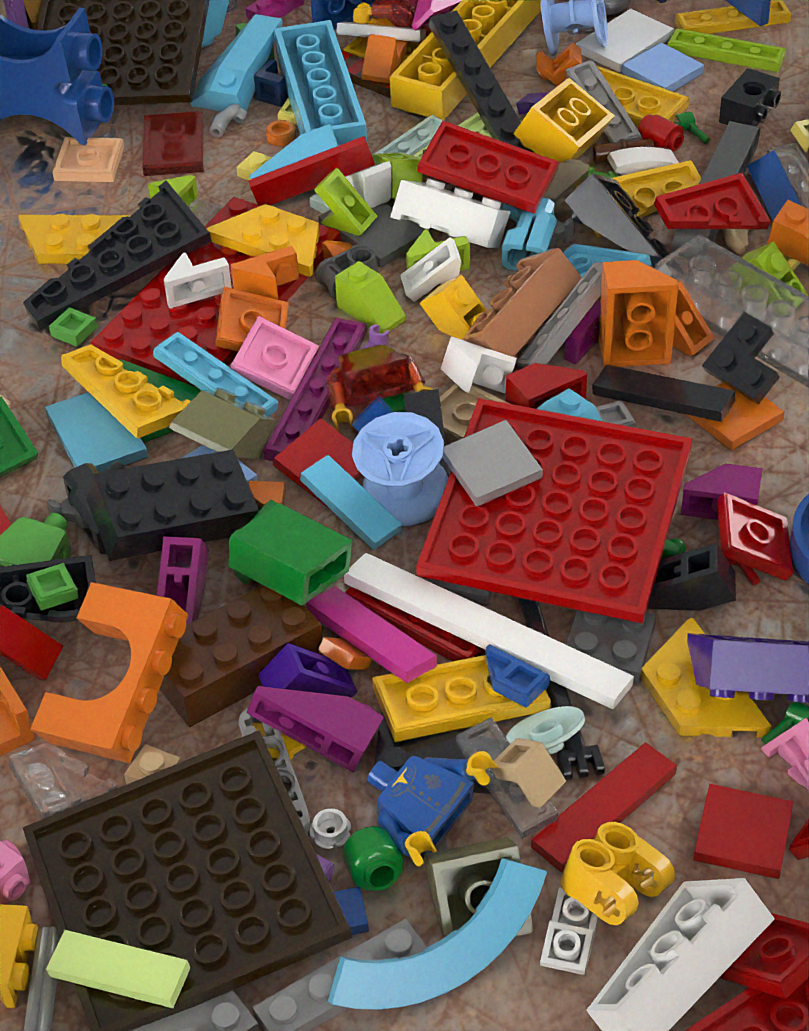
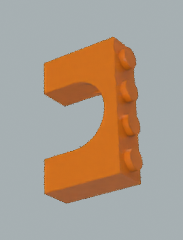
M91 582L77 619L95 634L129 641L131 647L129 669L124 679L113 691L95 700H78L45 692L30 730L50 744L130 764L134 752L141 744L142 732L149 714L156 706L157 694L164 676L171 668L172 656L179 638L185 632L188 614L171 598Z

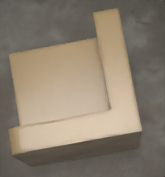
M516 738L494 760L497 768H491L497 779L517 782L531 805L538 808L542 807L566 782L542 742Z

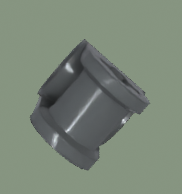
M358 244L332 258H327L317 266L315 279L321 285H326L329 288L330 295L336 299L335 276L360 261L378 272L376 250L371 245Z

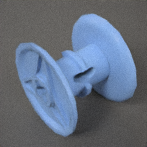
M541 0L544 34L548 50L552 56L559 49V33L573 31L574 34H578L580 29L593 27L598 43L601 47L606 48L608 33L604 0H569V2L556 4L554 0Z
M393 412L376 417L362 427L353 443L352 457L357 470L365 477L362 487L401 522L402 526L417 525L435 516L449 479L444 468L439 464L443 456L444 440L439 428L428 418L412 412Z

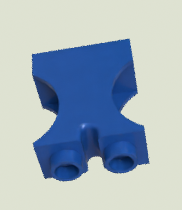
M79 8L66 25L46 31L25 28L0 14V121L6 117L21 114L41 117L62 127L80 145H86L88 138L92 137L100 123H107L111 119L114 109L113 92L110 87L102 85L100 73L96 71L102 60V42L97 34L90 32L85 8Z

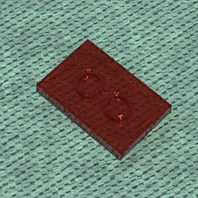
M203 112L144 115L142 164L144 176L204 172Z

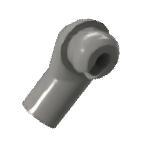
M231 104L216 115L209 129L210 134L215 138L222 137L230 121L234 120L237 124H241L247 115V111L241 108L239 104Z

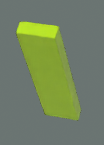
M678 28L675 29L668 42V46L687 56L778 73L785 60L787 50L782 47Z

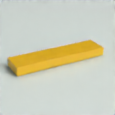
M771 0L768 24L763 26L789 23L791 21V12L783 0ZM733 6L675 14V24L678 29L706 34L761 27Z

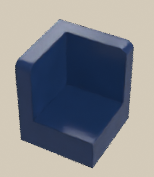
M270 59L254 75L256 100L282 107L289 98L285 85V76L278 75L277 60Z

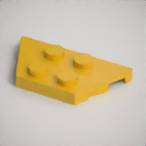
M264 204L207 228L213 243L252 257L292 246L297 253L298 272L309 277L313 275V262L317 252L316 243H318L319 222Z
M19 215L18 219L20 228L24 230L30 248L33 249L38 264H68L74 258L80 260L89 252L88 246L122 217H130L131 215Z
M694 618L688 619L641 668L640 679L679 736L710 734L715 737H731L732 731H756V737L762 738L771 730V725L754 701L749 698L747 692L735 691L734 698L710 696V689L696 685L687 635L688 633H705Z

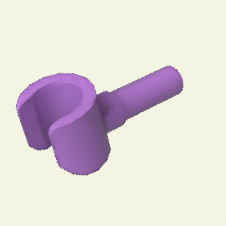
M371 326L369 328L368 342L351 359L352 362L358 365L373 350H385L388 347L389 330L379 334L380 326Z

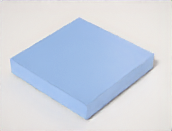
M662 42L622 65V74L672 92L704 73V64Z

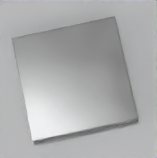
M507 420L443 447L442 458L476 507L543 478V469Z

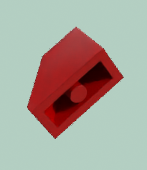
M534 363L506 375L505 401L513 405L537 409L545 401L567 389H571L586 399L587 373L579 369Z

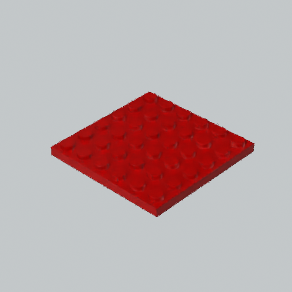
M478 398L464 438L507 420L543 469V478L476 507L451 471L416 565L417 576L643 624L691 453L693 438Z

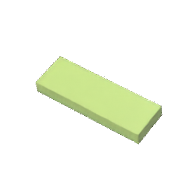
M64 930L46 970L49 976L174 1008L190 971V965L188 960Z

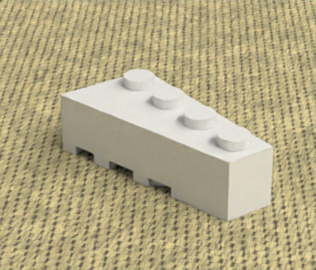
M745 878L683 882L586 1011L602 1031H669L775 918Z

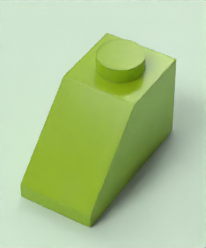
M403 152L373 154L375 165L390 161L392 167L391 198H393L394 203L401 180L422 182V173L417 172L418 163L421 158Z
M358 261L335 276L337 307L361 323H366L369 328L373 325H379V334L386 330L391 331L406 321L404 311L383 276Z

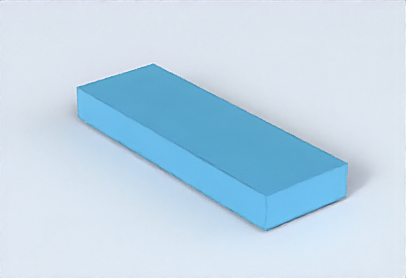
M329 455L301 472L300 481L373 550H376L401 532L402 523Z

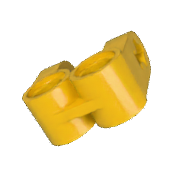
M607 822L598 828L593 840L582 839L573 845L561 875L560 884L568 896L579 901L604 922L610 925H618L631 917L638 909V897L632 887L646 896H658L673 884L675 871L666 856L640 838L631 828L621 823Z

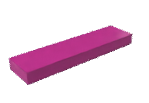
M337 587L312 598L306 603V608L319 622L406 683L437 667V655Z

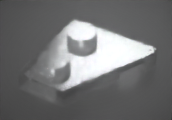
M48 742L9 755V767L41 820L118 788L116 781L108 778L105 782L89 773V766L76 758L67 757L62 750Z

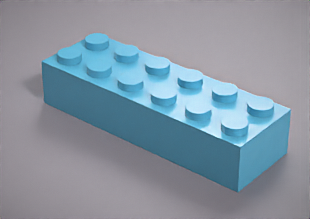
M331 20L274 28L276 56L281 74L285 76L286 90L300 135L331 124L339 145L365 136L367 142L366 122Z

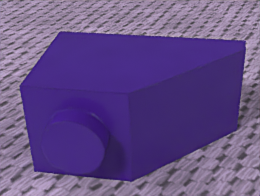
M289 643L258 674L263 687L348 696L350 698L358 692L348 669H345L326 656Z

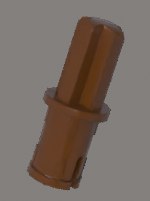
M620 139L619 142L593 144L594 163L608 162L607 157L609 153L634 147H654L653 140L625 141Z

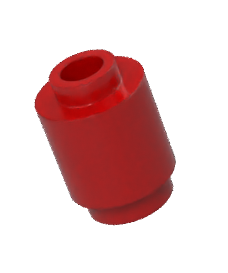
M646 115L639 124L638 131L641 134L642 140H653L654 147L669 149L674 152L683 144V128L660 115Z

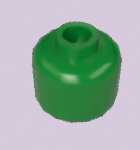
M364 827L354 832L343 846L342 859L354 884L362 890H385L399 879L404 870V857L395 845L389 833L382 827Z

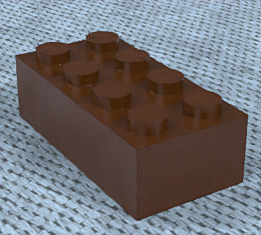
M262 585L186 625L185 632L179 638L173 653L171 668L164 676L160 691L190 728L253 694L258 686L263 687L258 674L287 643L323 655L318 650L323 640L321 623L305 605L302 606Z

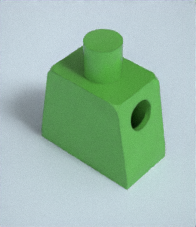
M50 513L44 522L27 517L17 519L0 535V567L71 558L70 544L67 532L65 531L68 527L66 519L58 513Z

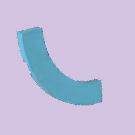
M502 858L497 874L488 892L477 906L476 913L458 931L454 930L442 940L425 948L423 952L400 959L359 960L341 956L328 1002L332 1005L353 1009L378 1010L399 1008L427 1001L462 985L485 969L517 935L530 915L541 892L547 871Z

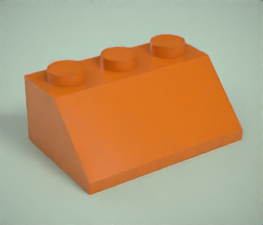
M638 260L603 262L598 335L603 368L606 365L627 367L671 364L678 294V281Z

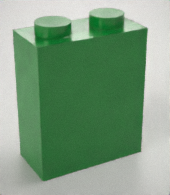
M278 503L231 535L229 540L228 567L303 606L349 572L353 540Z

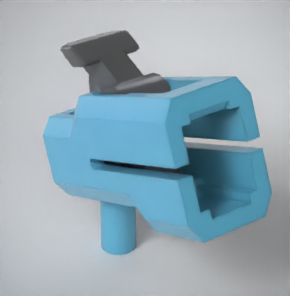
M543 198L535 214L505 203L501 207L510 211L509 218L516 221L517 227L507 231L502 245V266L508 270L519 271L516 265L520 259L527 257L529 251H531L530 256L552 250L559 240L564 239L565 243L573 240L575 220L571 217L565 223L557 221V218L554 217L555 203L550 199Z

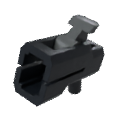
M115 461L104 472L125 468L120 462ZM84 463L67 471L63 476L68 498L63 500L62 503L48 499L49 514L58 513L66 521L76 522L77 526L84 531L99 553L107 554L86 499L93 475L100 472L92 463Z

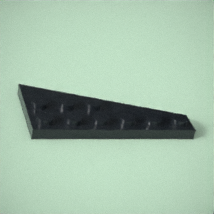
M167 180L158 186L159 192L151 199L145 197L138 203L139 209L130 217H122L88 246L89 252L80 260L74 258L67 264L68 270L59 278L49 279L23 302L27 313L39 330L51 325L69 307L80 310L179 259L183 253L189 254L212 242L209 231Z

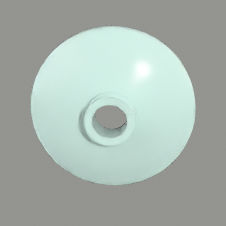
M572 706L547 709L517 723L507 733L505 741L507 746L516 738L542 742L548 753L553 754L564 747L563 742L567 741L581 729L585 722V716L581 709Z

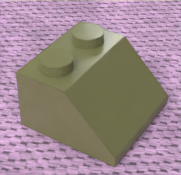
M217 388L216 392L202 390L171 422L169 429L216 452L234 449L237 458L260 459L276 420L264 415L265 408L248 401L243 405L235 401L236 394L222 388Z
M504 837L424 855L431 897L443 938L454 930L458 931L476 913L477 906L488 892L497 874L502 858L521 863L518 845L510 838ZM531 914L516 936L534 932Z

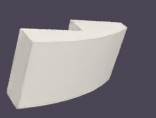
M656 147L621 149L609 153L607 157L618 176L679 163L671 150Z
M562 888L558 890L552 920L549 921L540 966L585 975L599 917L579 901L568 896Z

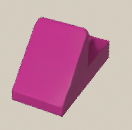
M257 0L245 8L246 18L251 20L255 14L282 18L303 5L304 0Z

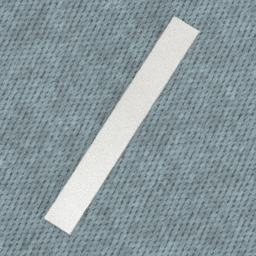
M365 553L349 568V572L344 575L345 584L485 650L490 644L550 675L551 681L608 708L614 709L633 685V675L368 553Z

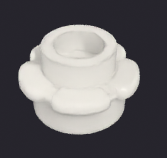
M325 809L314 817L309 829L310 836L315 839L316 845L323 849L341 847L350 837L351 823L341 811ZM334 830L333 833H327V831Z

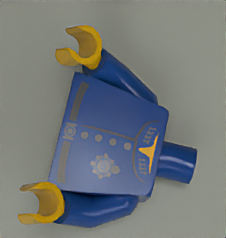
M485 751L476 752L469 759L430 757L422 759L418 756H411L398 772L383 761L377 762L370 771L367 782L382 792L377 799V823L379 827L384 828L389 833L403 855L411 857L416 866H421L424 863V855L437 851L436 847L472 802L474 783L470 780L476 779L480 785H487L490 782V777L485 770L488 768L496 769V763L488 752Z

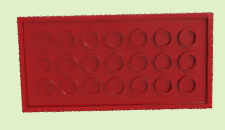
M233 197L204 227L207 229L210 226L261 205ZM319 224L318 243H316L317 252L313 262L314 271L320 262L324 260L322 243L326 240L341 241L339 230ZM213 242L187 254L193 266L225 257L229 264L232 289L233 282L230 264L253 258L250 255ZM177 260L166 265L90 343L117 360H125L194 386L154 357V348L176 332H179L227 366L233 362L238 351L215 346L221 294L169 308L164 278ZM299 273V279L277 285L278 300L287 302L309 276Z

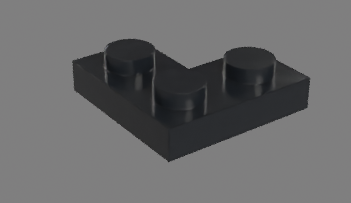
M743 312L702 364L703 369L759 405L780 378L775 370L755 359L774 335L772 328L748 313Z

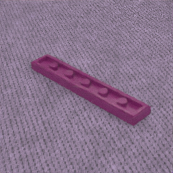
M340 318L334 319L263 450L264 460L273 461L274 457L320 418H323L333 399L331 385L335 383L341 384L352 362L351 359L356 355L367 334L366 323Z

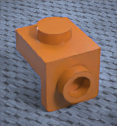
M574 42L553 60L542 51L536 54V70L544 80H550L556 86L567 78L566 69L582 63L581 48Z

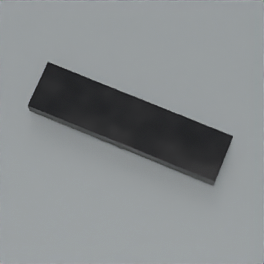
M606 365L592 384L593 395L720 422L723 421L736 400L734 390Z

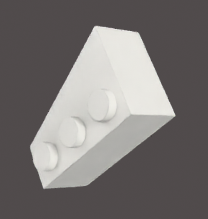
M427 178L426 183L401 180L391 218L411 220L419 223L420 227L426 229L433 228L455 238L466 236L470 243L486 248L500 247L510 215V211L500 208L501 202L483 197L481 202L472 198L473 192L456 187L454 192L444 189L446 183Z

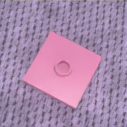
M258 316L230 368L244 378L291 400L319 345Z

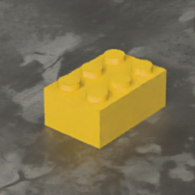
M568 78L531 107L513 134L520 139L523 146L533 150L536 154L564 163L568 159H577L599 139L615 116L573 80Z

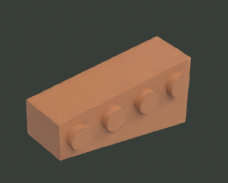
M559 247L520 259L516 265L519 272L515 275L511 274L506 278L503 283L506 289L494 295L489 302L492 309H488L479 315L462 340L518 358L516 353L534 340L537 336V329L548 322L556 312L555 309L558 305L563 303L582 279Z

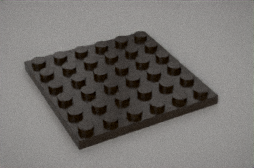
M259 730L22 827L60 939L64 930L185 959L188 960L190 965V971L174 1008L75 983L91 1031L134 1030L195 1007L353 938L347 920Z

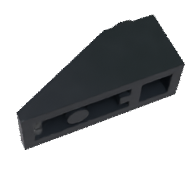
M711 544L661 559L647 609L700 611L736 601V573L718 544Z

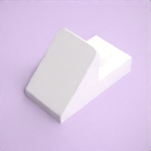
M390 161L345 177L371 208L388 202L391 198L392 167Z
M451 237L400 275L406 296L413 302L428 294L439 283L442 285L459 276L461 259L455 241Z
M183 253L164 278L169 308L222 294L224 287L232 288L229 264L225 257L193 266L187 254Z
M451 336L441 370L467 393H469L472 383L505 393L506 375L513 372L517 358Z

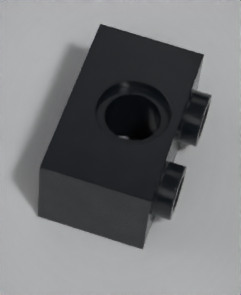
M747 68L721 97L719 123L728 125L729 121L752 126H758L759 123H763L770 110L776 108L780 102L781 91L778 90L780 78Z

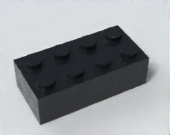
M234 449L96 473L93 475L86 498L109 561L162 551L163 536L200 538L203 542L229 538L236 530L247 525L259 511Z

